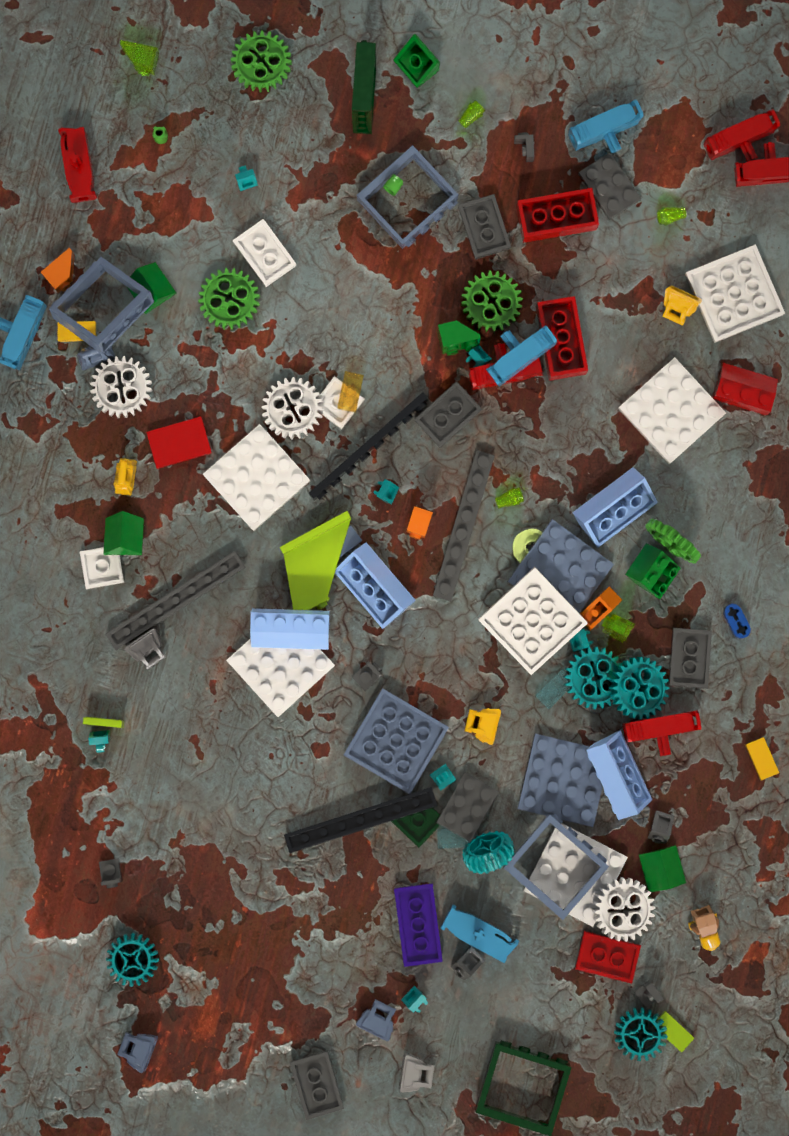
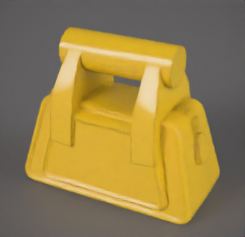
M671 285L665 290L664 306H666L663 317L683 326L686 321L685 318L687 316L690 317L697 310L702 299ZM671 310L681 313V316L672 313Z
M120 458L119 463L116 465L115 494L132 495L136 460Z
M487 708L477 712L469 709L464 731L476 733L475 737L481 742L493 745L501 710ZM476 716L480 717L477 729L473 728Z

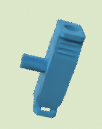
M633 100L629 104L617 106L571 127L568 133L569 139L575 151L605 139L610 152L616 153L621 149V146L615 134L639 124V121L644 116L643 111L637 100ZM634 106H636V109L638 111L637 115L633 110Z
M26 295L14 322L0 317V330L8 332L0 357L1 364L13 369H21L47 308L43 301Z
M546 325L522 343H519L512 332L508 330L500 337L511 351L486 370L500 387L554 347L557 339Z
M452 904L440 928L442 930L448 928L460 940L505 963L507 956L518 945L519 940L515 938L510 943L512 939L505 932L475 915L467 913V911L456 910L457 906ZM495 934H499L500 936L504 937L509 943H507L503 938Z

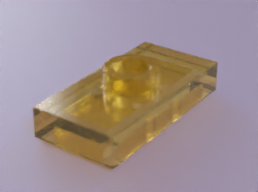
M345 371L337 409L356 413L364 375Z

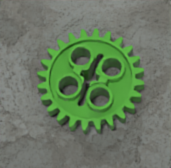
M261 30L258 36L255 31L253 32V37L246 34V41L240 38L241 45L235 44V48L238 51H232L234 57L231 58V63L234 65L231 67L235 71L234 76L239 77V83L245 81V88L251 85L252 91L256 87L259 88L260 93L264 87L267 92H269V86L276 89V83L283 84L281 78H288L285 72H291L290 67H288L292 65V60L289 59L291 58V53L287 52L289 50L288 45L283 46L284 40L278 41V35L272 38L271 32H268L267 36H264L263 30ZM259 46H265L266 50L261 52L258 51L257 48ZM257 57H258L261 61H265L266 67L264 66V64H263L262 62H259V63H258ZM246 58L253 60L250 64L243 62ZM273 59L279 60V63L276 65L270 64V61ZM260 71L266 73L263 77H257L256 74Z
M225 268V273L222 274L218 270L217 276L211 273V280L205 278L207 285H201L204 292H199L198 294L203 298L199 299L198 302L199 304H204L200 307V310L206 311L203 314L204 318L210 316L209 323L216 321V327L222 324L223 330H225L227 325H229L231 330H233L235 324L238 328H241V322L247 325V318L253 320L251 313H257L254 306H260V303L255 301L260 298V295L254 294L258 291V287H252L255 281H249V275L243 277L242 270L236 274L235 268L229 273L228 269ZM228 283L230 286L227 290H221L220 285ZM217 291L223 296L214 294V292ZM239 291L247 292L244 298L237 297ZM230 295H231L234 301H236V302H238V303H243V304H245V306L242 307V306H240L239 304L235 303V302L232 301V300H229V301L227 302L226 299H225V297L229 298ZM220 300L222 303L219 307H213L212 302ZM231 308L239 309L236 315L229 314Z
M489 271L488 276L481 272L480 279L475 275V282L468 281L470 288L464 287V291L468 294H462V298L466 301L461 302V306H466L463 309V313H469L466 320L473 319L472 326L477 323L479 324L478 330L483 326L485 327V332L492 328L493 333H495L497 327L500 331H503V325L509 328V321L516 322L514 316H520L517 310L522 309V305L518 303L522 302L523 298L517 297L521 294V290H515L518 284H511L513 278L506 280V274L499 277V271L496 272L495 276H492V272ZM492 285H496L499 287L500 290L496 293H493L490 291L489 287ZM482 288H485L488 296L482 291ZM480 295L484 301L476 303L474 297ZM489 298L496 300L495 306L492 303L488 304ZM506 300L510 303V307L503 308L500 302ZM496 308L502 313L501 316L497 313ZM486 311H492L495 316L491 319H488L485 317L484 313Z
M653 518L645 525L650 535L664 547L666 546L667 550L676 557H682L685 561L687 560L693 564H696L701 557L700 552L696 550L697 548L673 527L664 525L661 521L659 522Z

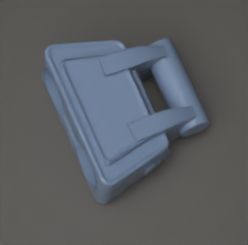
M90 346L81 349V352L77 354L81 369L86 370L101 363H106L108 359H115V354L112 346L103 355Z
M375 999L371 1010L367 1009L362 1013L361 1017L356 1021V1026L385 1041H389L394 1024L391 1017L396 1009ZM376 1009L387 1013L386 1018L375 1013Z
M125 1033L117 1055L126 1058L130 1066L139 1073H143L148 1067L158 1036L147 1034L133 1036L130 1033ZM131 1041L134 1044L132 1046L131 1052H127V1049Z

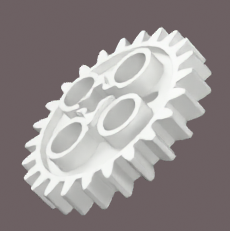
M115 356V362L108 359V365L101 363L102 370L95 369L98 372V376L92 375L96 382L90 383L91 386L95 387L90 392L91 394H96L92 398L93 401H99L96 406L98 408L104 406L102 409L103 413L109 410V416L111 417L116 413L117 418H120L121 413H123L125 418H128V412L135 416V409L141 412L140 405L147 406L144 400L151 399L147 393L153 391L148 387L152 384V381L146 380L150 377V374H143L146 368L141 367L139 369L141 364L139 361L133 364V358H130L127 362L125 356H123L122 361H119L118 357ZM118 371H121V382L124 386H126L123 387V393L125 397L124 404L122 403L121 391L118 389L120 387V382L117 374ZM127 373H134V377L132 380H125V375ZM108 376H115V381L113 383H106V378ZM130 391L137 392V396L134 399H128ZM117 394V401L109 402L110 395Z
M292 377L291 382L285 378L284 384L277 381L278 387L276 388L272 385L273 392H266L269 398H263V401L267 403V405L261 407L267 411L262 414L263 417L268 418L265 423L267 425L271 424L269 427L271 431L276 429V435L282 432L283 438H286L288 434L291 440H293L294 434L299 439L301 438V433L308 436L307 430L315 431L312 425H319L316 419L323 417L319 414V411L324 410L323 407L319 406L323 403V400L317 399L320 393L315 392V386L310 387L309 381L303 385L302 378L299 379L298 383L294 377ZM295 392H301L299 399L294 400L292 398ZM285 394L288 395L291 403L295 406V411L301 419L300 423H298L294 413L291 411V407L284 397ZM284 401V406L277 409V402ZM304 408H309V414L302 416L301 411ZM292 417L293 422L290 425H285V419Z
M620 877L619 882L613 879V885L606 882L607 889L600 888L602 895L596 894L595 896L599 901L593 902L597 909L592 910V912L598 914L593 919L600 921L597 927L603 928L602 933H608L609 938L612 939L615 936L617 941H620L622 937L627 942L628 936L635 940V934L642 936V929L648 931L645 926L646 923L652 924L648 920L649 917H655L654 914L650 913V910L655 909L653 905H650L654 899L648 897L651 892L648 890L644 891L646 886L640 885V882L637 880L633 882L631 878L625 881V878ZM635 894L636 900L630 904V897ZM617 896V902L611 905V899ZM625 906H626L627 908H630V909H625V910H623V912L619 911L620 909H624ZM640 907L639 910H632L633 908ZM608 909H619L608 912ZM633 914H636V920L633 923H631V916ZM617 915L618 921L612 924V918Z

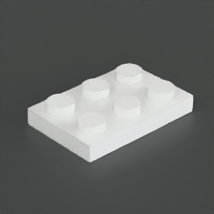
M264 219L232 240L265 287L297 266Z

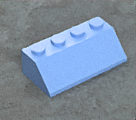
M632 467L572 513L578 524L598 548L658 502L645 477Z
M367 542L354 550L336 568L335 574L382 629L416 601Z
M252 608L250 624L251 647L329 650L330 611Z
M621 730L595 742L586 750L588 758L596 770V776L600 779L604 793L608 797L612 805V811L616 814L618 820L639 814L652 801V797Z

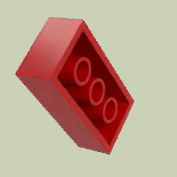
M592 188L517 201L516 209L523 243L595 231L599 226Z
M575 296L537 302L536 312L539 328L542 329L546 325L557 339L556 345L544 353L549 381L586 375L588 365Z

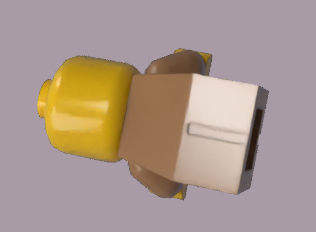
M709 905L701 909L692 910L693 921L688 922L689 929L699 935L702 948L709 951L715 950L720 945V938L717 932L719 927L717 914H714Z

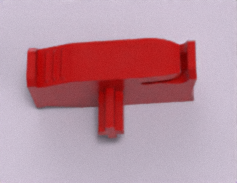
M771 109L764 114L755 115L707 137L704 147L711 160L740 148L747 162L756 160L758 157L751 143L773 134L780 127V121L775 111ZM769 116L773 117L775 123L772 124Z
M59 128L65 176L72 193L69 195L70 201L78 203L97 199L94 191V175L85 128Z
M764 143L765 159L735 163L736 187L789 182V157L776 158L775 143Z
M505 343L494 345L496 360L498 361L507 354ZM540 357L504 384L527 380L535 376H543ZM495 363L469 368L468 374L472 390L498 386L486 370Z
M697 710L622 723L626 743L657 738L659 755L666 756L671 755L668 735L701 730V721ZM693 717H696L697 725L694 724Z

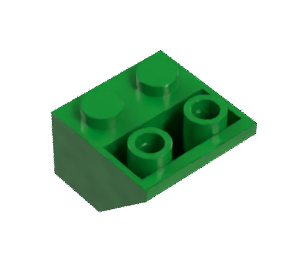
M457 320L438 325L437 334L442 354L447 353V356L455 355L459 350L465 349L470 351L480 344V334Z
M646 543L625 575L651 595L661 599L681 568L662 550Z

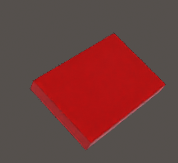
M201 416L146 432L157 469L212 454Z
M584 931L575 969L632 984L641 945L623 940L617 941L615 938L611 939L607 936Z

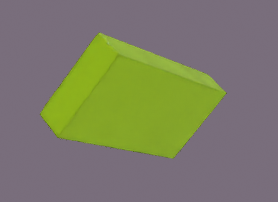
M83 717V724L124 728V720Z
M664 1011L656 1020L663 1019L664 1023L660 1027L666 1026L667 1028L661 1034H667V1040L682 1053L694 1040V1037Z

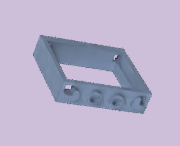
M412 145L357 194V201L403 249L405 246L410 247L416 241L415 238L419 234H425L430 229L429 225L434 221L438 222L444 216L443 213L447 209H453L458 204L459 195ZM414 160L446 194L448 199L402 239L368 200L383 187L393 174L397 175Z
M100 257L92 263L84 274L79 276L71 287L66 289L58 300L53 302L49 310L53 319L103 355L154 303V300L149 290ZM104 272H107L138 295L96 337L64 312Z
M548 814L517 849L512 860L508 861V865H504L503 868L564 920L609 866L606 864L608 860L600 853L595 855L591 851L593 847L585 840L581 842L576 838L578 834L572 828L566 829L562 826L563 821L556 814L553 816ZM550 823L600 866L564 909L560 908L514 867V864Z

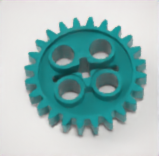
M590 647L586 648V653L583 650H579L580 656L574 654L573 658L575 661H568L571 668H565L569 672V675L564 676V678L569 679V682L564 684V686H570L567 693H574L571 698L572 700L579 698L578 705L585 702V708H588L590 704L592 709H596L597 704L601 709L604 708V703L611 706L610 700L614 701L616 699L615 697H610L614 690H604L602 684L605 680H608L610 686H614L610 679L616 678L613 672H619L617 666L623 665V663L616 662L619 658L618 656L612 658V651L606 654V648H602L600 652L598 647H594L593 652ZM601 661H604L606 668L601 672L598 665ZM583 665L588 669L585 676L580 674V668ZM594 674L599 676L596 681H592ZM587 684H590L592 687V691L590 694L586 695L584 692V687ZM597 687L600 690L599 695L597 694Z
M637 657L636 659L629 658V661L624 660V666H617L619 672H613L616 678L610 679L614 683V686L609 687V689L614 690L610 697L616 698L613 704H619L617 711L623 710L622 715H629V718L635 719V717L640 720L642 718L648 719L649 714L655 716V710H662L660 704H666L663 697H669L665 693V690L670 689V687L665 686L669 679H663L666 672H660L662 666H655L656 661H650V658L643 659L642 657ZM642 671H644V678H643V679L641 678V672H642ZM627 680L629 681L628 689L625 686ZM651 687L653 689L652 695L649 693ZM636 697L638 699L637 705L634 704V699Z

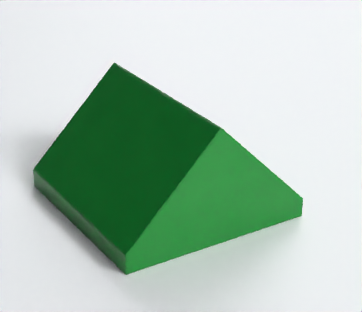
M416 34L410 38L393 59L416 88L435 75L440 67L439 60Z
M156 262L137 268L130 276V278L145 287L152 294L154 303L144 312L145 314L177 294ZM128 288L132 296L135 298L138 294H136Z
M124 511L107 517L105 519L103 554L142 555L144 518Z
M676 845L639 854L648 891L668 890L686 883Z

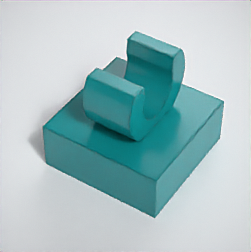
M246 165L238 167L240 173L235 174L240 191L258 186L253 169L247 170Z
M479 345L468 352L470 356L467 357L466 362H470L473 359L476 362L474 367L488 364L492 359Z
M386 479L383 482L378 481L377 484L381 488L379 492L374 490L373 493L384 502L392 505L399 487Z
M581 629L570 639L573 652L589 648L593 644V641H588L587 634H590V631Z
M110 730L90 732L88 738L89 745H96L97 753L105 752V744H109Z
M446 764L430 774L440 791L456 780Z
M413 986L401 999L413 1013L415 1011L421 1012L418 1007L422 1003L428 1004L427 998L416 986Z

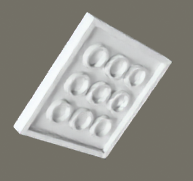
M756 244L685 273L694 296L702 299L699 309L714 343L785 314Z
M675 357L618 408L668 464L673 462L726 414Z
M260 424L203 473L204 477L253 531L311 481Z
M536 567L532 568L478 618L486 629L531 675L588 624Z
M251 638L226 660L277 717L282 715L335 666L321 649L251 647Z
M563 823L561 824V825L564 826L566 829L569 828L567 825H565V824H563ZM554 828L529 880L560 908L564 909L600 866L557 828ZM574 830L578 834L576 836L581 842L585 840L593 847L591 851L595 855L600 853L608 860L606 862L609 866L607 870L569 913V915L593 927L596 922L593 918L598 915L592 912V910L597 909L593 902L599 901L595 895H602L600 888L606 890V882L613 885V879L617 880L628 857ZM526 887L524 888L523 891H525L526 893H528V894H530V895L536 897V896H535L533 893H531Z

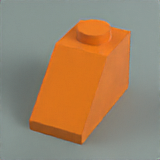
M70 248L41 271L44 278L58 293L69 288L70 283L73 281L75 255Z
M414 506L407 528L410 537L418 540L421 537L425 538L433 512Z
M610 586L580 613L588 622L586 627L589 630L593 629L622 601Z

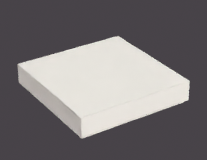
M335 376L317 398L323 400V403L319 406L323 407L324 410L319 411V413L341 430L365 400Z
M104 547L80 551L86 589L124 583L120 555H104Z

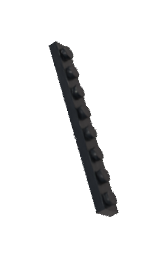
M424 392L309 492V496L314 501L317 498L321 500L327 495L328 492L326 490L331 486L336 487L342 481L341 477L345 473L348 475L356 469L355 465L360 460L364 462L371 455L369 452L372 449H379L385 443L384 439L388 435L392 437L399 431L398 426L402 423L407 424L413 418L412 414L418 410L420 412L427 406L426 402L428 401V397Z
M430 787L284 834L291 854L425 811L438 805L433 789Z

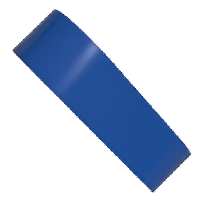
M736 604L726 606L723 610V615L733 635L739 639L746 638L750 634L751 628L741 608ZM729 608H731L732 610H737V613L735 614L737 618L736 621L733 616L728 615V613L730 612ZM737 622H739L741 627H746V630H744V635L742 633H737V630L739 629Z

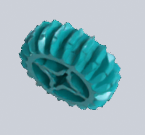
M489 831L487 834L483 833L481 836H476L475 839L466 844L462 854L463 861L469 871L473 873L478 872L479 874L485 872L488 874L490 871L495 872L496 869H501L503 865H508V861H511L515 855L513 841L508 834L498 831L492 833Z
M135 933L131 934V939H129L127 934H124V941L118 937L116 940L119 945L113 942L111 947L115 950L109 949L107 951L108 954L112 955V957L106 958V961L112 962V964L107 966V969H114L110 976L117 974L116 982L123 978L122 985H126L127 980H129L130 987H133L134 980H136L137 985L140 986L142 984L141 978L144 982H148L147 975L150 977L154 976L150 969L157 970L158 966L153 964V962H159V958H153V955L158 954V950L152 952L151 949L155 944L152 943L148 946L149 938H146L144 942L141 941L143 938L142 934L138 936V939H136ZM127 944L139 945L134 952L122 948ZM143 950H145L148 957L147 967L140 958ZM138 952L135 958L137 964L132 963L127 967L130 961V958L128 956L130 955L132 957ZM118 953L124 959L122 969H120L117 962ZM130 968L143 971L139 975L126 974Z
M644 1007L640 1008V1013H637V1009L633 1008V1015L627 1010L626 1015L628 1018L620 1016L623 1024L616 1022V1026L621 1029L614 1030V1034L620 1035L615 1038V1042H622L618 1045V1049L620 1050L625 1047L623 1055L631 1052V1060L637 1055V1061H641V1056L644 1055L645 1060L648 1061V1054L650 1053L655 1058V1050L658 1053L662 1052L658 1046L666 1045L661 1040L667 1039V1034H661V1032L667 1030L666 1026L660 1027L664 1023L663 1019L656 1021L659 1015L655 1013L651 1016V1009H648L647 1014H644ZM639 1019L636 1028L625 1030L630 1022ZM645 1020L653 1023L657 1032L647 1030L645 1028ZM642 1025V1030L646 1035L645 1037L643 1036V1038H641L640 1043V1040L636 1032H638V1030H641ZM624 1036L634 1038L637 1041V1049L631 1047L626 1042ZM653 1038L656 1039L650 1047L643 1049L645 1041L653 1040Z

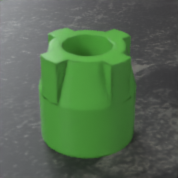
M155 126L153 128L152 136L154 141L158 144L167 142L168 133L165 127ZM157 132H163L161 136L156 135Z
M393 174L383 185V188L389 194L395 196L403 185V180Z

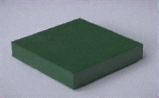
M434 808L391 822L420 848L440 826L436 823L440 814Z

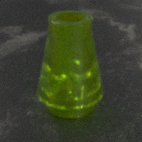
M474 100L472 103H469L458 122L466 129L473 122L481 118L486 110Z
M662 207L660 210H657V220L660 225L664 224L666 226L686 218V209L684 207Z
M513 487L499 497H496L495 501L500 509L502 507L521 505V502H524V497L520 487Z

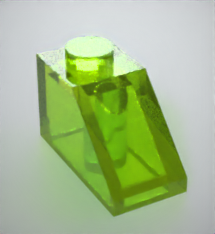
M120 40L121 49L136 72L144 76H149V74L155 75L159 58L158 48Z
M611 614L610 617L606 616L601 624L603 626V633L621 643L626 641L635 625L633 622L615 614Z

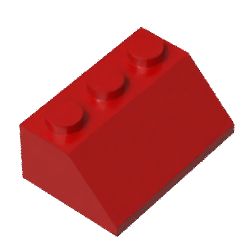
M723 363L713 399L767 416L772 410L778 379Z

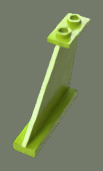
M348 511L280 547L284 555L293 610H313L315 608L320 610L328 605L327 602L330 600L328 594L351 521Z

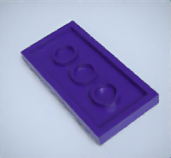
M433 883L394 888L404 967L443 962Z

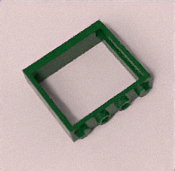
M362 40L356 44L352 124L353 133L372 134L376 43L367 42V40Z
M495 1041L475 1112L551 1136L572 1068L571 1065L567 1064V1060L559 1057L556 1060L551 1059L549 1054L538 1051V1054L530 1052V1048L524 1046L516 1048L511 1046V1042ZM500 1051L563 1071L548 1124L485 1104Z

